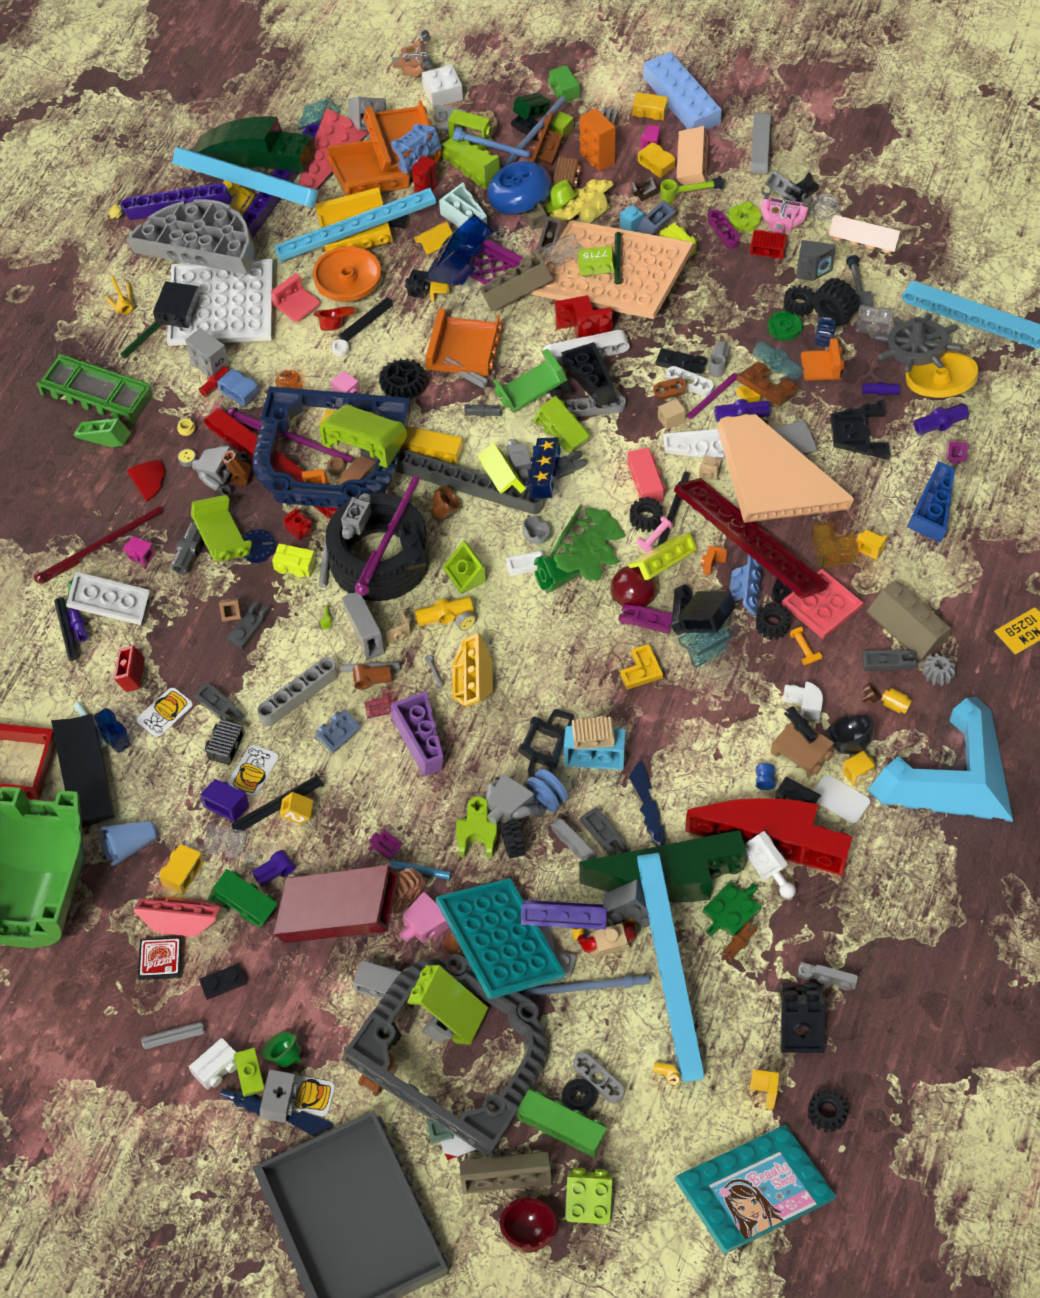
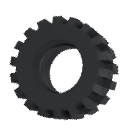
M839 278L827 280L812 297V304L815 307V312L819 314L818 316L820 318L831 317L835 319L836 326L844 325L860 308L859 296L856 294V290L849 283L847 284L846 281Z

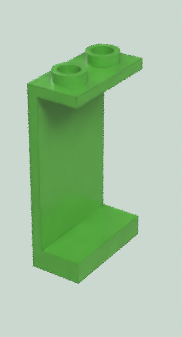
M548 348L542 351L545 362L505 386L501 387L496 379L493 380L496 386L494 388L498 398L502 397L501 401L504 407H509L512 413L567 381L562 367Z

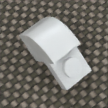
M810 682L805 683V688L797 685H785L783 702L801 704L800 715L803 718L819 721L823 702L820 689Z

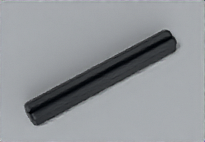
M388 297L382 300L340 333L339 339L345 341L351 339L393 305L392 301Z
M63 597L56 598L54 603L69 661L77 660L79 656L65 600Z

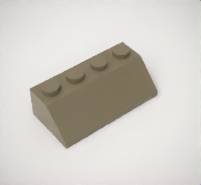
M897 580L881 591L866 612L907 650L915 651L916 658L920 662L946 643L951 631V627Z
M534 1150L530 1154L522 1155L519 1152H514L499 1157V1155H489L483 1159H477L476 1157L465 1158L464 1161H460L463 1194L551 1185L548 1152Z

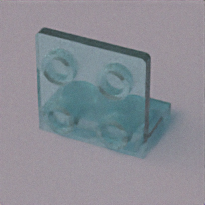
M330 97L324 100L321 99L313 104H308L304 107L297 129H305L311 123H318L320 125L326 108L339 114L341 110Z

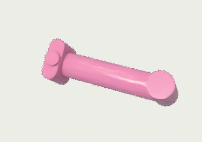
M664 516L660 519L662 523L646 541L642 538L637 540L636 544L646 552L654 549L651 545L667 527L670 529L673 527L672 522Z

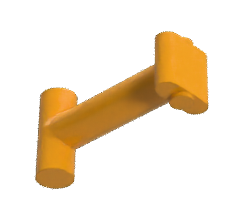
M801 626L791 630L790 637H795L806 657L801 660L803 665L806 666L821 660L822 655L820 652L813 654L802 635L804 631Z

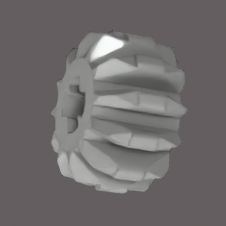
M936 653L934 657L929 655L923 663L922 674L926 676V682L932 681L933 686L939 683L942 687L944 683L949 684L951 679L955 677L956 666L952 663V658L946 659L945 654L939 656Z

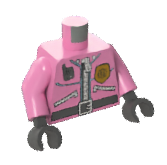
M763 186L761 193L764 198L761 201V214L764 221L768 222V228L773 229V233H790L794 227L799 226L805 221L809 209L808 205L813 202L812 195L809 200H805L806 193L802 195L803 206L800 202L774 197L768 200L772 188L770 186V192L765 193Z

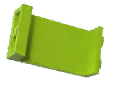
M227 495L193 501L191 507V516L214 562L227 561L250 554L251 541H244L228 511L229 498Z
M440 965L425 966L407 1001L409 1004L422 1005L453 1031L452 1040L456 1044H471L488 1009L484 1003Z

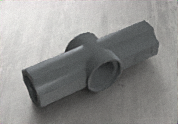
M195 522L190 523L185 537L181 538L178 542L177 554L171 565L172 570L177 574L184 575L187 573L193 558H197L200 553L202 536Z

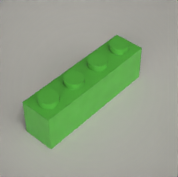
M529 1089L517 1110L518 1120L593 1158L596 1157L607 1136V1128L602 1122L595 1119L592 1121L586 1118L582 1112L578 1110L572 1111L566 1108L562 1102L558 1100L552 1101L546 1098L545 1094L537 1090L534 1092Z

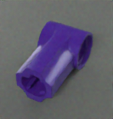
M279 850L270 857L269 861L252 870V874L257 883L262 887L279 876L285 877L290 875L296 866L285 850Z

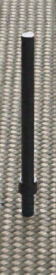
M687 471L683 472L681 481L678 484L688 482L690 473ZM675 494L667 519L672 524L681 502V498L677 494ZM667 527L660 535L656 547L666 542L670 528Z

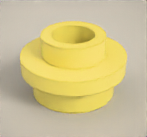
M117 203L108 211L111 219H117L123 213L122 208Z
M190 419L181 420L177 427L179 434L183 436L193 434L195 424Z

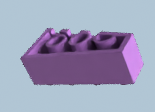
M427 691L392 703L391 719L423 776L441 771L443 754L436 733V725L433 721Z

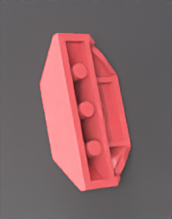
M172 897L140 898L134 908V913L154 932L165 935H183L184 937L197 936L216 921L221 911L220 906H215L207 901Z

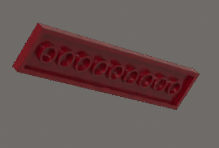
M702 478L675 485L674 492L681 499L685 500L694 510L698 511L706 520L716 526L719 531L723 532L731 541L741 547L744 552L753 557L757 563L766 568L770 574L778 578L798 597L803 599L827 590L828 582L755 522L744 523L741 511Z

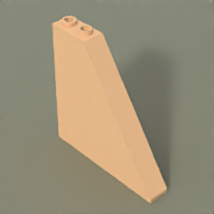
M744 414L737 417L726 416L720 419L717 430L744 523L850 509L854 501L853 497L756 414Z

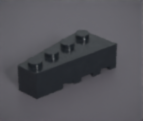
M595 342L561 352L564 368L599 406L616 401L614 385Z

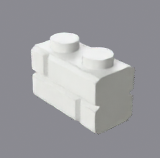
M221 1038L189 1066L192 1075L207 1090L211 1087L215 1088L222 1082L223 1076L237 1069L234 1053L236 1052Z

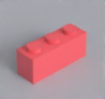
M649 448L627 452V464L639 498L645 500V497H648V500L653 498L654 502L663 501V493H666L664 482L660 481L661 474L659 468L655 467L654 454L650 453Z

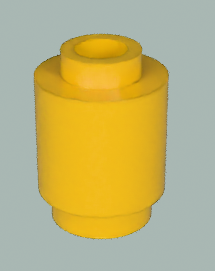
M893 688L890 691L886 690L881 699L884 702L883 706L899 714L901 712L906 714L912 702L907 695Z

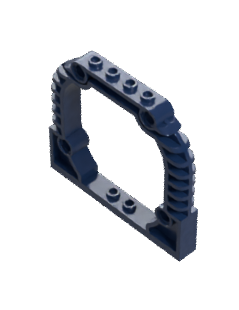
M269 386L260 419L261 428L252 459L253 470L258 481L268 491L273 493V498L276 502L288 505L297 504L319 506L322 508H340L344 503L350 501L352 497H358L363 493H382L391 484L396 474L401 448L388 468L379 466L380 460L378 459L373 472L365 479L347 480L341 485L295 482L290 475L275 472L272 465L281 432H286L290 429V420L304 412L305 406L339 409L343 405H352L355 408L373 412L375 415L401 422L407 431L411 413L410 398Z

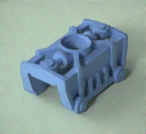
M415 124L411 131L400 139H395L391 142L393 151L399 155V169L405 174L409 173L412 166L418 162L417 160L421 156L429 157L434 155L437 150L442 149L435 127ZM432 134L433 136L430 138V142L427 141L429 135ZM412 150L408 157L403 156L404 153Z

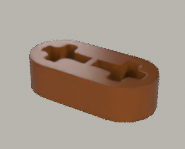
M682 378L659 382L653 388L654 395L659 400L682 396L687 391L686 382ZM677 384L682 386L681 390H677ZM660 388L664 389V394H660Z

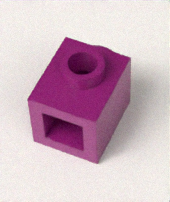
M947 439L945 458L950 460V463L960 464L961 461L966 462L968 443L962 440Z

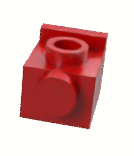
M297 507L283 517L285 529L299 541L309 536L313 531L312 521L303 515Z

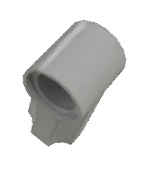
M720 341L714 346L709 361V374L713 377H721L724 374L730 346L726 342Z

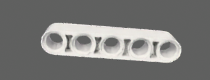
M615 330L549 344L544 347L543 351L548 348L559 365L564 366L561 352L595 342L602 358L624 353L629 349L630 345L623 330Z

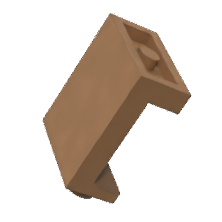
M790 722L772 743L771 754L775 757L782 754L807 772L806 777L810 779L813 774L817 775L820 772L825 760L828 762L832 758L834 742L814 730L819 736L813 743L809 744L803 735L794 729V725Z

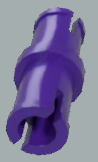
M883 382L862 384V394H878V396H883V394L899 395L900 391L899 384H884Z
M68 609L67 612L71 620L70 625L76 634L77 641H86L85 638L88 639L89 635L85 628L86 622L81 617L80 610Z

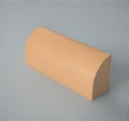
M701 126L679 131L677 180L683 185L707 182L708 135L705 127Z

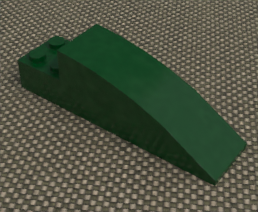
M277 116L249 117L223 123L201 135L192 149L194 152L235 165L305 172L317 150L312 135L282 132Z
M739 830L579 861L580 884L610 892L634 880H638L642 884L637 856L659 853L669 902L710 900L711 878H718L729 873L738 874L744 871L746 849Z

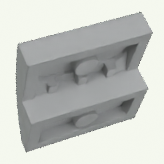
M804 420L773 428L803 455L817 451L813 437Z

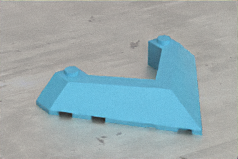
M977 697L965 698L952 710L949 721L964 734L967 771L913 769L898 756L882 770L868 789V792L884 805L898 804L906 808H928L935 812L964 816L967 814L986 819L994 817L1013 822L992 711Z

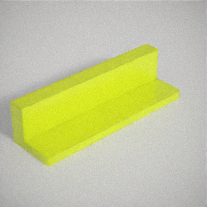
M494 442L478 455L480 462L500 493H503L511 485L520 493L526 489L505 454Z
M691 533L677 535L631 562L628 566L629 568L639 566L644 580H648L693 553L697 548Z

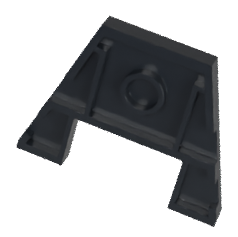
M878 400L872 405L864 404L858 409L853 410L850 408L831 414L833 447L889 460L888 442H869L866 418L884 417L883 400Z

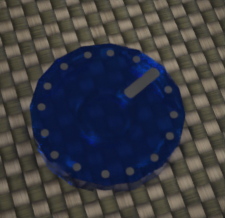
M256 529L242 536L244 541H251L250 554L244 556L248 562H264L269 559L268 557L271 554H274L276 545L274 537L269 532Z

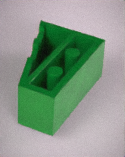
M228 869L224 871L213 886L208 897L212 902L217 899L224 903L223 908L228 911L231 908L240 913L239 917L259 928H262L278 904L271 895L263 894L252 882L247 883L241 879V875L238 872Z

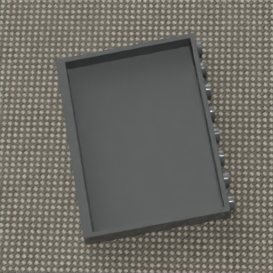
M374 1111L252 1167L307 1298H401L448 1275L447 1266L450 1265L445 1252L440 1253L437 1247L441 1245L436 1233L431 1234L428 1228L431 1225L426 1212L422 1214L419 1208L422 1205L417 1193L413 1194L410 1189L413 1186L408 1173L403 1174L401 1167L404 1165L400 1155L394 1154L392 1150L395 1147L390 1135H385L383 1131L386 1128L381 1116H376Z

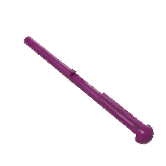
M236 407L229 409L228 415L237 422L260 431V420L238 412ZM288 431L281 432L280 434L282 437L295 440L297 444H303L330 456L339 457L348 463L353 462L354 457Z
M413 476L391 522L388 524L389 528L377 551L374 550L355 585L357 594L362 596L368 594V584L419 483V477Z

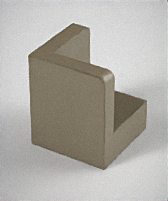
M540 202L536 203V211L524 215V219L531 230L544 227L546 213Z

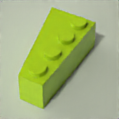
M453 137L441 144L442 158L445 161L450 162L478 186L485 190L488 189L490 180L500 170L499 156H492L487 150L481 151L479 146H471L467 140L455 141Z

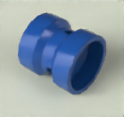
M762 763L756 766V775L758 776L756 778V787L758 789L771 790L775 788L776 779L773 776L776 771L774 765Z

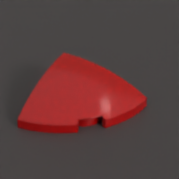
M160 460L144 462L126 470L146 502L154 498L161 490L160 483L162 477L165 479V471Z

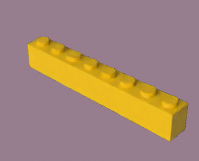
M326 409L320 425L335 411ZM408 426L407 438L402 444L401 449L457 465L463 451V438Z

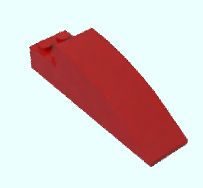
M773 798L735 799L691 808L686 813L685 832L708 837L740 830L745 844L765 831L785 860L843 876L853 836H849L845 832H835L823 826H814L819 804L797 800Z

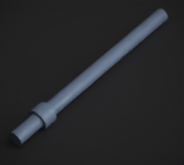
M561 96L545 115L549 116L550 111H554V115L566 102V99ZM545 115L516 148L523 150L539 130L543 128ZM509 153L501 167L503 168L516 161L519 155Z
M625 975L623 978L533 987L523 990V994L526 996L623 986L624 988H633V985L650 984L649 975L637 977Z

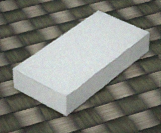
M542 550L506 558L509 575L515 576L537 571V565L534 566L535 558L543 556Z

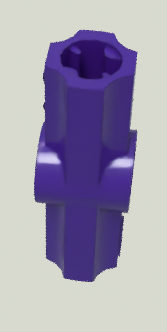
M739 399L733 404L714 406L716 422L726 416L737 417L744 414H756L758 417L770 416L769 401L748 403L745 399Z
M959 404L947 409L938 407L930 415L914 420L915 431L920 435L936 429L945 431L953 423L968 419V408L966 404Z

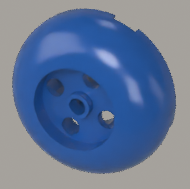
M531 161L511 163L496 172L490 180L487 189L489 203L491 207L504 214H517L535 208L534 204L540 200L543 202L552 190V179L548 171L538 163Z

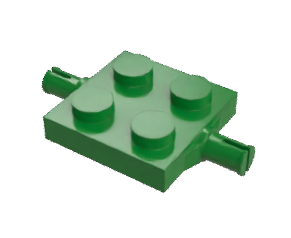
M729 882L703 908V913L713 922L706 930V933L712 937L721 929L728 932L731 936L737 935L745 923L750 922L761 911L762 906L751 898L758 890V887L752 883L743 891Z

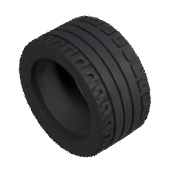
M370 493L371 515L361 535L354 533L350 539L342 536L343 527L341 521L350 501L337 509L329 520L325 534L329 564L333 578L347 593L356 592L355 585L368 562L355 557L350 552L352 546L366 535L386 533L389 528L388 524L391 522L402 500L401 497L386 493ZM408 503L398 524L404 526L405 535H410L412 533L409 528V522L414 521L424 553L426 567L408 571L402 550L396 556L380 561L368 584V594L362 596L364 600L387 601L401 597L414 589L428 570L429 545L426 524L421 513L411 503ZM397 525L393 535H396L400 538V533Z

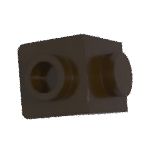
M653 177L639 184L634 180L631 181L633 186L631 191L641 201L659 192Z

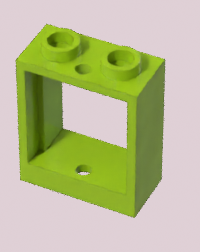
M456 109L453 110L448 118L449 139L454 136L455 128H461L462 125L482 131L481 138L493 141L491 138L492 126L490 125L489 118ZM469 141L471 146L477 145L481 151L491 148Z

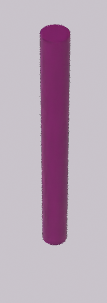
M733 373L694 407L687 414V417L693 419L736 381L737 374Z

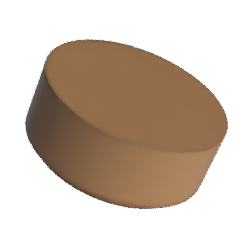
M339 457L329 459L327 462L328 472L332 475L342 474L345 470L344 460Z

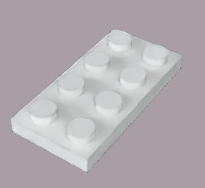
M75 571L66 607L141 625L150 590Z

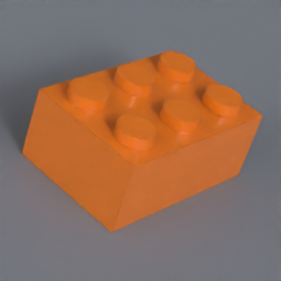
M597 108L581 115L579 124V152L581 156L585 157L590 165L598 171L615 164V126Z

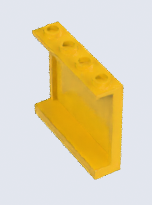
M378 187L315 204L320 227L323 228L384 204ZM385 222L324 245L326 252L344 246L366 249L393 242L389 224Z

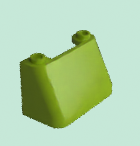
M343 405L326 418L319 427L323 446L331 448L333 444L338 446L341 441L370 452V457L374 458L376 456L380 460L379 466L385 468L389 467L407 438V431L403 423L355 408L352 405Z

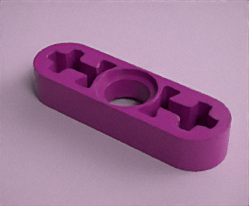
M711 210L708 213L709 225L726 247L736 248L739 245V234L720 210ZM726 227L727 230L722 231L719 228Z

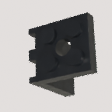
M791 982L778 985L777 993L781 1006V1053H824L825 1001L820 985L810 982L804 985H796ZM804 1026L809 1030L807 1034L799 1035L797 1029Z

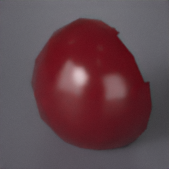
M626 566L618 570L612 578L610 594L612 599L622 606L627 604L644 607L655 599L658 594V584L655 577L644 580L639 566L633 568Z
M528 1197L516 1199L507 1204L499 1222L505 1242L511 1248L521 1253L536 1252L547 1246L555 1237L558 1224L555 1213L549 1205L539 1199Z

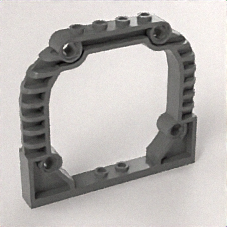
M454 954L448 957L447 960L438 958L422 960L405 968L396 977L374 1011L371 1012L343 1053L341 1060L470 1146L489 1156L517 1112L527 1091L531 1089L541 1073L547 1056V1042L543 1028L538 1019H536L539 1014L538 1007L530 1001L528 996L515 992L489 1000L467 959ZM426 965H440L466 989L505 1013L510 1027L523 1037L524 1054L521 1063L500 1095H488L481 1108L464 1111L460 1118L440 1106L433 1097L425 1096L419 1092L416 1086L405 1083L387 1071L390 1064L387 1048L391 1045L395 1036V1028L392 1023L408 1001L411 991ZM450 966L457 967L459 971L452 970ZM522 1012L528 1013L530 1018L525 1017ZM378 1033H384L388 1038L383 1039ZM488 1105H494L497 1111H492Z

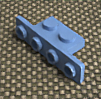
M748 554L747 565L736 568L731 572L729 591H731L734 602L743 598V606L752 615H756L762 565L757 563Z

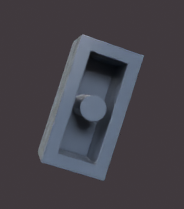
M663 200L643 217L637 229L641 233L655 235L671 221L676 211Z

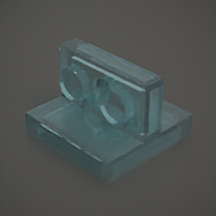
M721 628L718 633H686L677 639L679 645L688 650L692 666L697 668L728 650L726 641L731 638L729 632Z

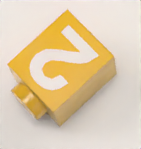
M862 751L844 761L842 773L855 786L873 776L875 769L874 760Z
M292 792L282 799L279 817L301 825L310 819L313 814V800Z

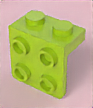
M573 1168V1171L568 1170L565 1214L568 1222L608 1224L610 1222L613 1173H608V1170L596 1169L595 1172H586L584 1168Z

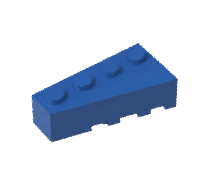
M937 462L907 528L941 543L947 531L955 468L942 462Z

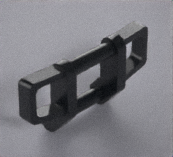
M554 709L546 723L538 717L531 718L530 728L524 742L518 748V752L530 760L528 776L530 778L535 777L536 772H533L535 763L550 767L548 771L553 774L554 769L559 763L558 758L564 746L565 729L552 726L551 724L556 717L569 720L567 726H572L573 714ZM537 730L544 735L558 739L551 756L536 752L530 747Z

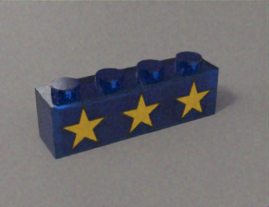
M558 437L537 438L536 446H533L534 457H531V469L528 470L529 480L526 481V491L530 492L531 499L553 498L561 455Z

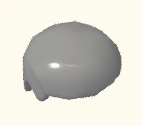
M531 516L524 520L522 533L528 542L542 544L550 537L551 529L546 521H539L538 516Z

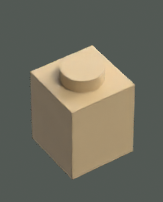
M677 399L658 406V419L666 430L685 422L686 408Z

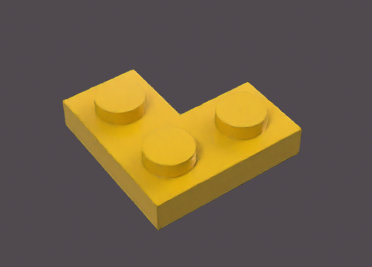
M649 644L631 649V655L636 666L620 670V676L627 690L663 679V673Z

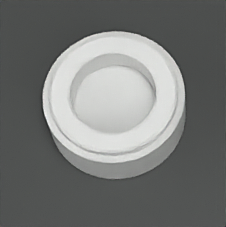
M339 339L332 343V353L335 356L342 357L348 354L349 344L347 341Z

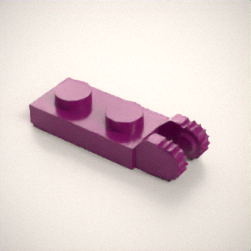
M627 604L622 606L621 610L626 614L622 613L619 615V622L669 634L672 626V614L641 606Z

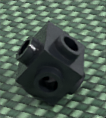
M412 269L409 278L405 280L408 296L424 299L426 292L430 290L429 272Z

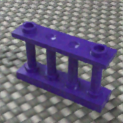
M525 900V903H522L521 925L606 930L607 908H603V904Z

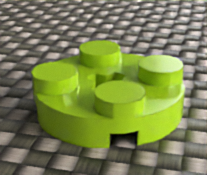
M745 201L729 209L728 221L736 231L740 229L744 230V232H752L760 225L761 211L752 205L751 202Z

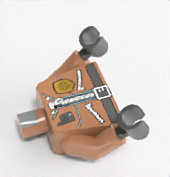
M426 29L420 32L421 39L419 38L413 45L401 49V57L392 58L393 67H402L404 76H422V72L428 71L432 67L431 63L433 61L427 56L426 44H424V42L431 40Z

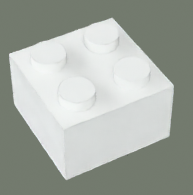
M452 65L422 72L423 88L433 108L436 105L442 106L463 100L462 84Z

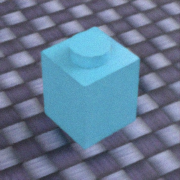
M632 204L620 212V227L623 230L638 232L637 227L642 221L644 213Z

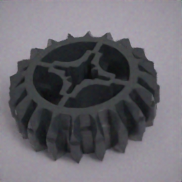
M400 358L398 361L394 359L393 363L387 362V366H383L379 374V384L386 396L410 398L411 400L413 396L418 397L419 392H423L427 380L425 370L421 367L420 363H416L415 360L410 361L408 358L406 360Z

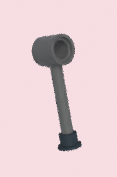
M851 255L847 257L846 264L852 271L856 294H858V300L860 301L859 309H871V291H863L859 275L860 259L857 255Z

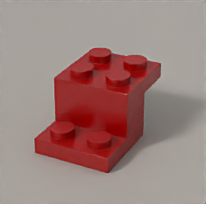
M588 295L554 301L556 330L573 327L577 338L612 331L611 308L593 310Z

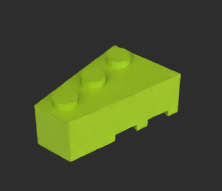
M556 396L539 407L533 420L534 424H540L545 428L544 432L547 435L551 433L556 438V443L569 454L585 445L590 437L587 429L579 424L576 416L570 413L564 402Z

